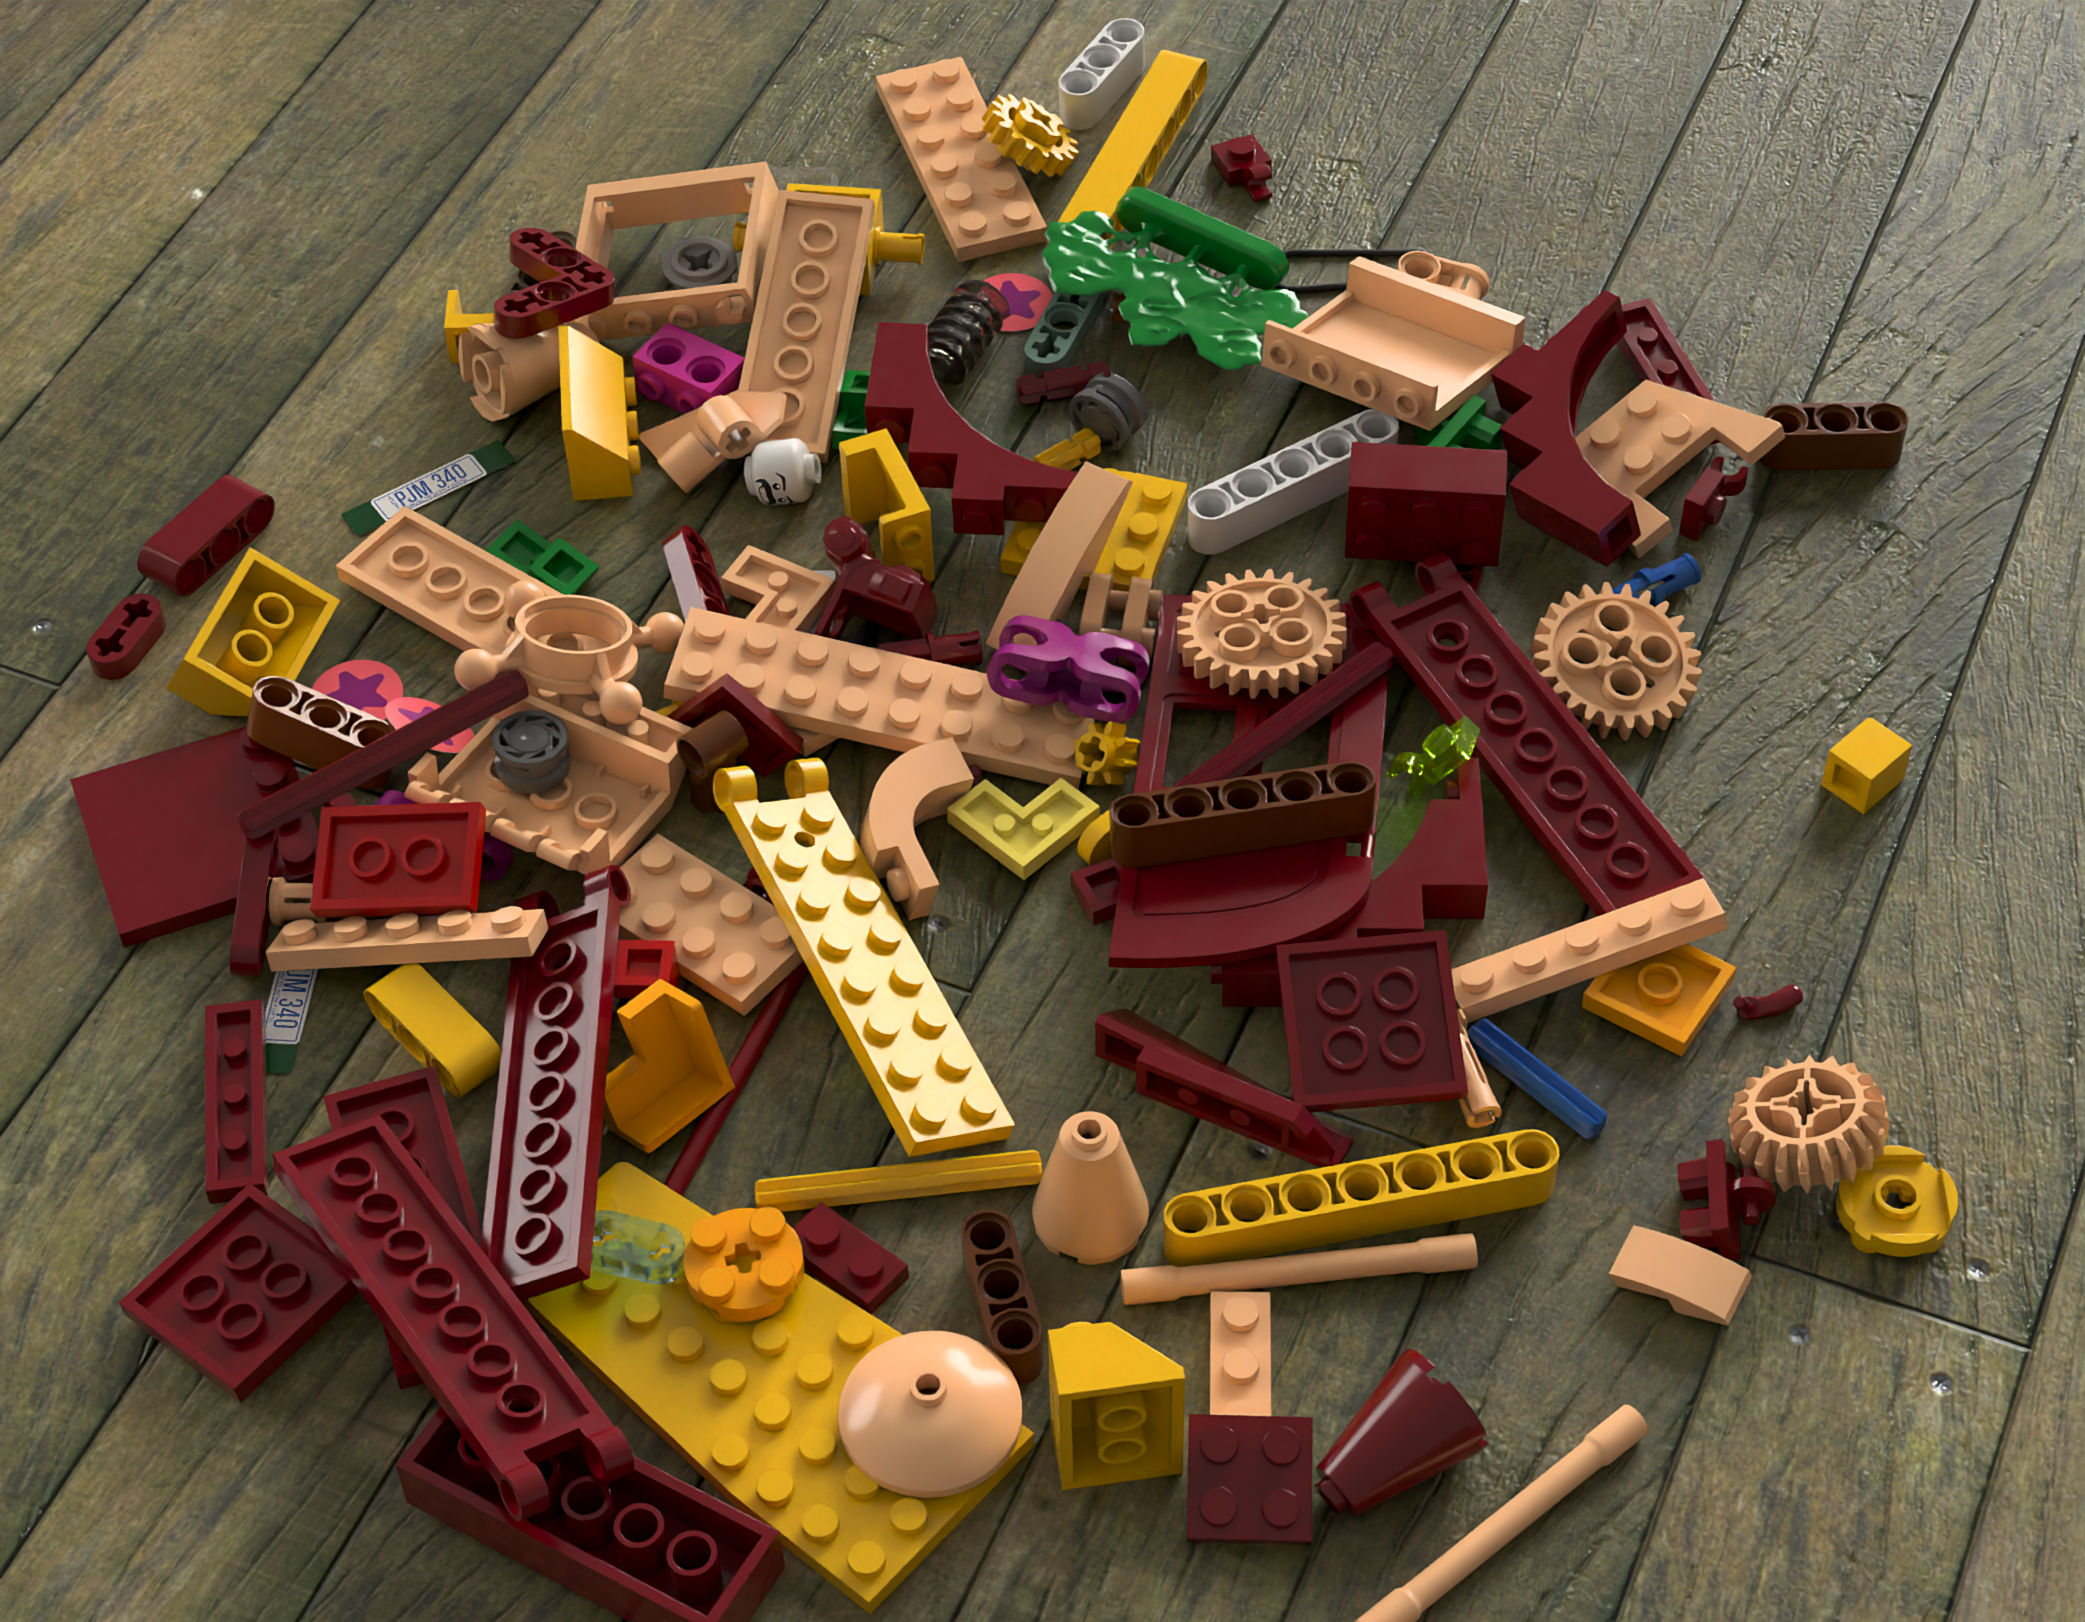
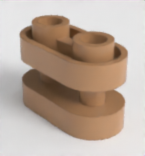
M1092 572L1081 617L1079 636L1089 632H1102L1134 640L1146 649L1149 660H1152L1155 629L1149 628L1150 620H1160L1163 591L1154 590V579L1132 577L1129 592L1113 590V574ZM1110 611L1125 612L1121 630L1107 629ZM1119 656V667L1135 668V664L1131 659Z

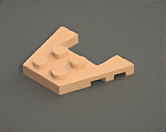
M1645 380L1576 436V441L1586 461L1602 479L1633 501L1641 536L1629 547L1633 554L1640 559L1673 531L1670 519L1644 499L1647 495L1714 440L1720 441L1750 465H1753L1785 438L1782 424L1775 420Z

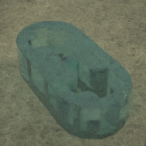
M600 1210L595 1212L592 1269L650 1284L661 1285L673 1282L684 1272L683 1259L686 1247L683 1235L677 1228L665 1223L615 1211ZM606 1234L613 1235L614 1240H606L602 1247L594 1246V1241H602ZM661 1248L669 1249V1253H662L658 1260L650 1259L649 1254L657 1255Z

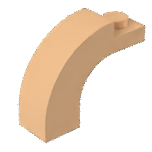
M953 737L920 745L907 751L892 762L876 783L862 825L860 848L878 879L887 877V886L891 897L896 902L900 901L909 920L930 914L939 887V882L915 836L914 828L927 819L947 814V808L970 791L974 780Z

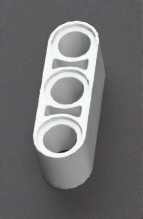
M1120 18L1108 23L1060 76L1058 80L1059 118L1063 122L1064 127L1075 131H1083L1094 127L1142 74L1145 58V32L1140 22L1129 18Z

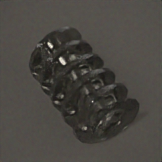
M975 279L966 280L959 284L952 296L947 299L943 308L938 311L935 319L928 325L932 372L934 378L944 384L958 385L963 383L968 372L974 368L977 359L982 357L986 347L992 343L994 335L1000 332L1003 320L1010 316V308L1006 298L988 282Z

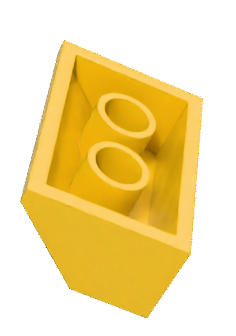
M558 326L562 433L573 500L583 501L633 496L632 476L641 475L639 446H631L630 441L639 440L637 411H629V406L638 405L635 376L625 377L623 357L570 326Z
M250 547L167 684L166 689L211 715L248 716L253 687L258 680L267 676H281L295 681L340 600Z
M1074 1322L1063 1328L1048 1330L1051 1430L1061 1489L1069 1490L1183 1474L1185 1375L1183 1367L1112 1322L1096 1324Z

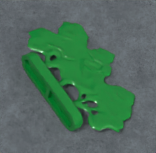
M1131 187L1117 203V218L1120 224L1130 233L1117 232L1114 229L1113 221L1106 214L1096 210L1083 211L1069 223L1050 222L1048 229L1044 233L1050 244L1041 254L1044 265L1050 270L1048 278L1054 292L1080 296H1090L1115 289L1123 292L1126 299L1118 305V309L1123 320L1131 323V327L1128 329L1131 345H1166L1178 335L1189 334L1197 346L1198 355L1222 369L1236 370L1241 369L1243 365H1254L1261 362L1262 344L1257 339V336L1264 334L1267 321L1271 320L1293 329L1309 317L1307 312L1300 310V301L1297 299L1295 292L1286 289H1274L1282 282L1289 271V261L1285 253L1278 246L1147 188ZM1106 232L1115 235L1111 239L1103 240L1101 238L1102 234ZM1121 240H1125L1127 244H1131L1134 240L1138 242L1137 245L1126 251L1114 252L1108 248L1109 245ZM1152 242L1185 258L1181 262H1165L1152 253L1149 243ZM1144 248L1146 250V257L1141 258L1136 252ZM1198 263L1226 276L1220 279L1213 278ZM1235 286L1242 289V294L1239 297L1231 295Z

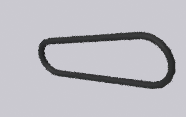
M1418 249L1287 250L1283 252L1288 258L1402 256L1411 251H1428ZM1347 282L1308 286H1287L1280 283L1275 289H1286L1295 292V294L1346 290Z

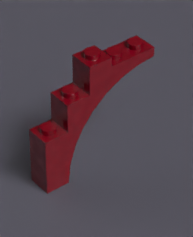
M1604 290L1590 304L1583 307L1578 315L1556 335L1552 336L1540 350L1524 343L1511 356L1503 360L1500 366L1491 373L1500 407L1512 413L1507 422L1500 427L1509 462L1522 468L1516 478L1509 483L1518 517L1605 567H1608L1641 536L1633 501L1602 479L1586 461L1576 441L1578 413L1588 383L1605 355L1627 332L1620 297L1607 290Z
M878 323L865 400L867 434L887 428L894 442L909 443V471L918 487L953 489L952 513L954 533L1005 535L1006 521L1047 523L1078 472L1067 471L1031 461L998 446L972 428L948 403L934 379L930 364L928 324Z

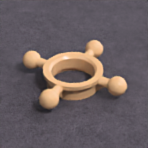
M518 581L507 589L504 596L505 609L515 619V631L509 636L505 650L502 654L494 656L482 649L467 650L458 657L454 673L458 683L470 691L510 670H517L524 677L526 683L543 690L574 695L597 693L600 696L599 706L602 715L614 724H627L635 720L642 709L640 692L636 687L627 683L637 669V649L650 647L662 654L676 651L684 623L675 614L661 612L652 616L646 623V626L638 627L622 610L603 600L580 595H553L545 597L543 590L534 582ZM570 633L594 637L611 646L591 651H569L544 645L534 639L550 634Z

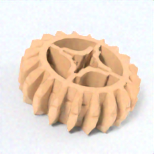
M1810 1054L1805 1062L1793 1064L1786 1058L1784 1066L1779 1069L1764 1066L1762 1078H1747L1746 1088L1735 1093L1733 1108L1729 1109L1730 1117L1728 1118L1732 1148L1736 1152L1737 1158L1741 1159L1743 1166L1755 1168L1759 1178H1764L1771 1183L1777 1181L1783 1192L1788 1191L1794 1185H1801L1807 1195L1814 1185L1824 1184L1832 1191L1836 1180L1844 1179L1854 1183L1857 1170H1872L1874 1157L1884 1155L1885 1139L1888 1138V1130L1890 1129L1885 1097L1882 1095L1881 1089L1876 1087L1870 1073L1858 1072L1854 1062L1839 1066L1833 1056L1826 1059L1823 1063L1815 1062Z

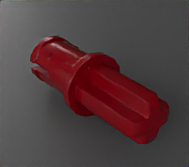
M978 630L933 637L932 632H927L925 638L882 643L878 646L880 650L951 666L972 663L982 664L983 662L982 644H978V641L981 640Z

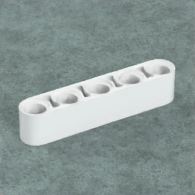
M1374 409L1363 411L1196 490L1188 499V543L1190 547L1205 555H1215L1224 552L1347 493L1349 490L1352 442L1398 444L1399 421L1395 417Z

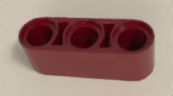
M224 475L144 544L137 560L139 573L181 597L191 595L266 529L275 511L273 497L235 476Z

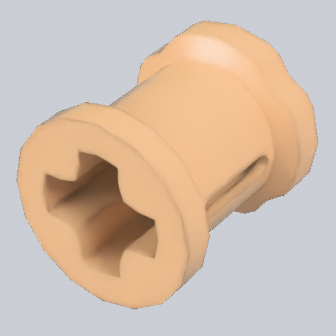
M283 877L272 879L269 891V913L274 927H282L286 921L310 919L318 923L332 922L333 917L317 918L310 911L311 902L293 903V901H311L313 883H286Z

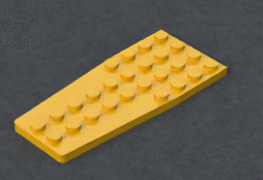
M628 1162L616 1163L598 1179L590 1279L520 1302L735 1508L780 1531L783 1546L871 1614L1035 1446L1034 1433L1022 1425L1016 1446L1003 1466L984 1482L961 1493L934 1498L912 1497L892 1492L873 1482L857 1468L843 1445L838 1421L839 1400L848 1376L859 1361L879 1345L902 1336V1334L804 1273L803 1281L798 1290L795 1286L792 1293L785 1298V1306L775 1314L760 1320L749 1322L729 1321L718 1317L717 1310L707 1307L703 1302L701 1307L693 1300L687 1288L683 1259L685 1248L691 1239L693 1225L700 1219L713 1217V1215ZM741 1256L729 1265H737L739 1273H747L751 1271V1263L758 1260L750 1256ZM924 1388L919 1393L933 1395L938 1389Z

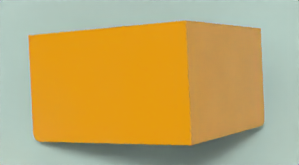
M662 979L656 981L617 1011L634 1055L610 1072L606 1078L603 1117L608 1129L646 1153L653 1152L735 1088L701 1002Z

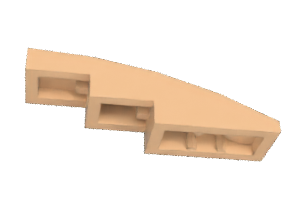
M1084 463L1033 545L1006 597L985 643L986 645L998 649L999 637L1003 627L1010 619L1019 615H1028L1056 621L1057 619L1065 620L1084 574L1090 576L1097 566L1133 483L1132 481L1091 463ZM1020 633L1014 636L1015 644L1037 645L1035 639L1027 633Z

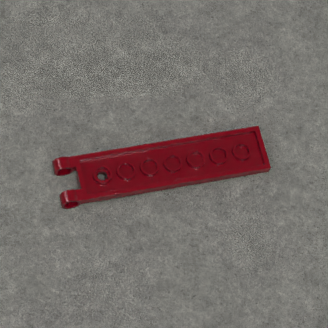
M1440 552L1416 564V578L1426 596L1403 607L1397 608L1385 587L1377 581L1350 593V605L1359 624L1367 630L1372 628L1384 645L1390 647L1395 659L1473 758H1479L1481 769L1597 917L1703 878L1705 880V877L1459 574L1453 561L1447 554ZM1443 639H1449L1455 642L1456 646L1447 647L1440 645L1438 642Z
M610 865L585 875L583 883L585 906L560 915L554 898L545 890L519 898L514 903V906L520 907L523 910L544 909L548 930L533 956L511 958L481 1250L520 1301L590 1279L620 909L627 907L631 901V891L627 878L616 865Z
M380 1115L273 1153V1171L497 1483L503 1504L515 1521L519 1522L549 1509V1490L542 1473L535 1463L578 1445L581 1447L586 1465L593 1478L600 1485H605L634 1471L632 1450L623 1432L612 1424ZM522 1406L529 1408L531 1411L518 1413L511 1410Z

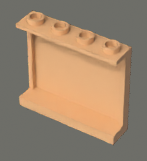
M1359 256L1349 263L1347 289L1293 329L1271 320L1265 323L1262 366L1430 431L1465 404L1472 395H1476L1493 382L1491 373L1500 366L1503 360L1511 356L1522 345L1526 317Z

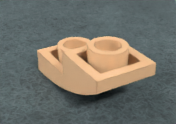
M1633 1225L1609 1272L1617 1287L1668 1299L1676 1313L1727 1326L1752 1278L1748 1269L1714 1252L1676 1237Z

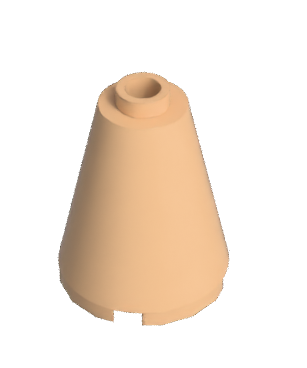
M575 322L559 325L570 326L599 343L595 333L592 330H588L582 323ZM494 323L475 324L467 327L470 330L469 332L461 334L458 347L460 372L464 383L473 382L478 395L470 397L474 407L484 418L492 422L506 419L560 388L558 326L530 337L518 339L500 335L495 330Z
M1091 1111L1075 1114L1063 1124L1034 1196L1032 1206L1036 1234L1047 1249L1058 1256L1060 1251L1077 1257V1263L1094 1265L1113 1262L1131 1252L1138 1244L1139 1236L1142 1234L1145 1226H1147L1149 1218V1204L1146 1193L1117 1125L1108 1116Z

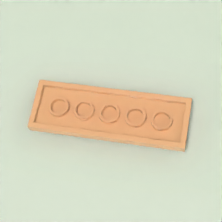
M962 57L944 59L935 63L909 69H900L876 76V90L958 262L1047 241L1044 235L1047 226L1014 160L1010 157H1004L997 149V144L991 143L988 140L992 134L982 129L985 122L981 119L988 108Z
M779 190L738 390L783 392L787 396L783 423L762 442L798 438L806 444L810 454L816 453L820 462L827 463L873 226L875 204L874 199Z
M406 506L402 507L336 565L339 580L464 652L470 649H482L492 656L502 654L509 636L515 631V619L507 613L504 606L505 593L512 584L523 580L531 581L543 590L545 597L563 595ZM570 633L550 634L534 639L544 645L569 651H591L611 646L594 637Z

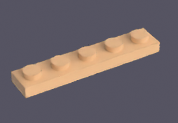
M1704 878L1451 969L1456 1007L1464 1012L1468 1023L1728 929L1725 912Z
M516 906L505 907L495 912L470 914L467 910H453L443 915L418 917L414 913H402L389 919L366 920L362 916H351L338 922L314 923L310 919H301L284 925L266 951L271 972L533 956L546 934L548 925L544 909L523 910Z

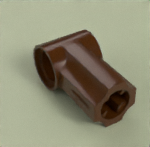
M721 710L677 738L676 741L679 756L690 771L691 803L702 813L709 811L720 814L725 813L719 809L714 798V775L720 768L737 767V757L746 752L749 747L747 735L739 721L728 711Z

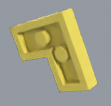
M1063 778L1058 779L1024 807L984 779L947 808L949 824L1023 880L1027 879L1078 838L1094 820L1100 817V806Z

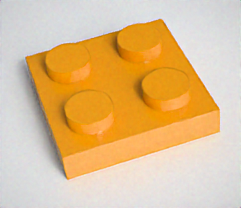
M1687 943L1596 976L1583 994L1582 1008L1682 1057L1733 983L1737 967Z

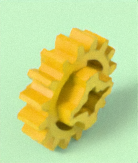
M1008 94L1006 98L998 95L981 119L985 122L982 129L992 134L988 140L991 143L997 144L996 147L1004 157L1014 159L1017 165H1023L1026 170L1033 171V173L1038 174L1040 169H1042L1049 177H1053L1055 173L1062 176L1079 152L1075 149L1078 144L1077 141L1068 137L1071 131L1069 128L1063 127L1064 124L1056 114H1050L1045 111L1041 105L1037 106L1032 100L1022 98L1018 102L1011 94Z

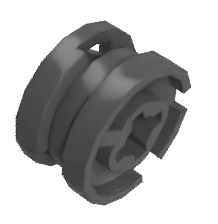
M1103 372L1095 375L1088 382L1085 389L1079 391L1068 405L1069 417L1073 427L1077 432L1084 428H1090L1095 435L1099 436L1102 451L1113 452L1121 449L1130 436L1136 433L1147 419V408L1142 396L1133 385L1116 374H1112L1109 378L1105 377Z
M528 710L517 712L504 718L495 727L492 736L494 752L496 754L495 766L499 780L506 787L522 793L545 792L558 786L568 776L571 767L566 726L558 717L544 711Z

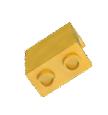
M887 428L839 442L845 515L852 517L854 522L861 524L879 519L882 563L890 567L900 563L926 578L928 582L935 580L931 509Z

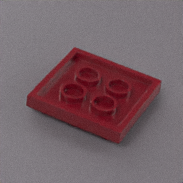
M1446 930L1276 945L1277 970L1292 1099L1294 1102L1303 1105L1310 1113L1466 1099L1468 1088Z
M249 1183L118 1303L126 1317L238 1402L242 1403L345 1306L359 1290L315 1229Z

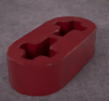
M142 593L124 598L96 630L86 645V652L95 675L108 680L120 679L129 675L138 666L166 628L161 604L157 598Z

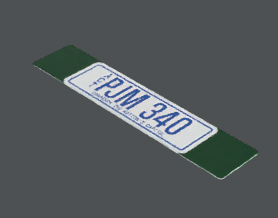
M496 440L344 512L341 516L356 535L361 536L382 526L402 507L406 506L411 510H415L515 462V459L500 441Z
M318 969L276 971L266 1008V1073H292Z

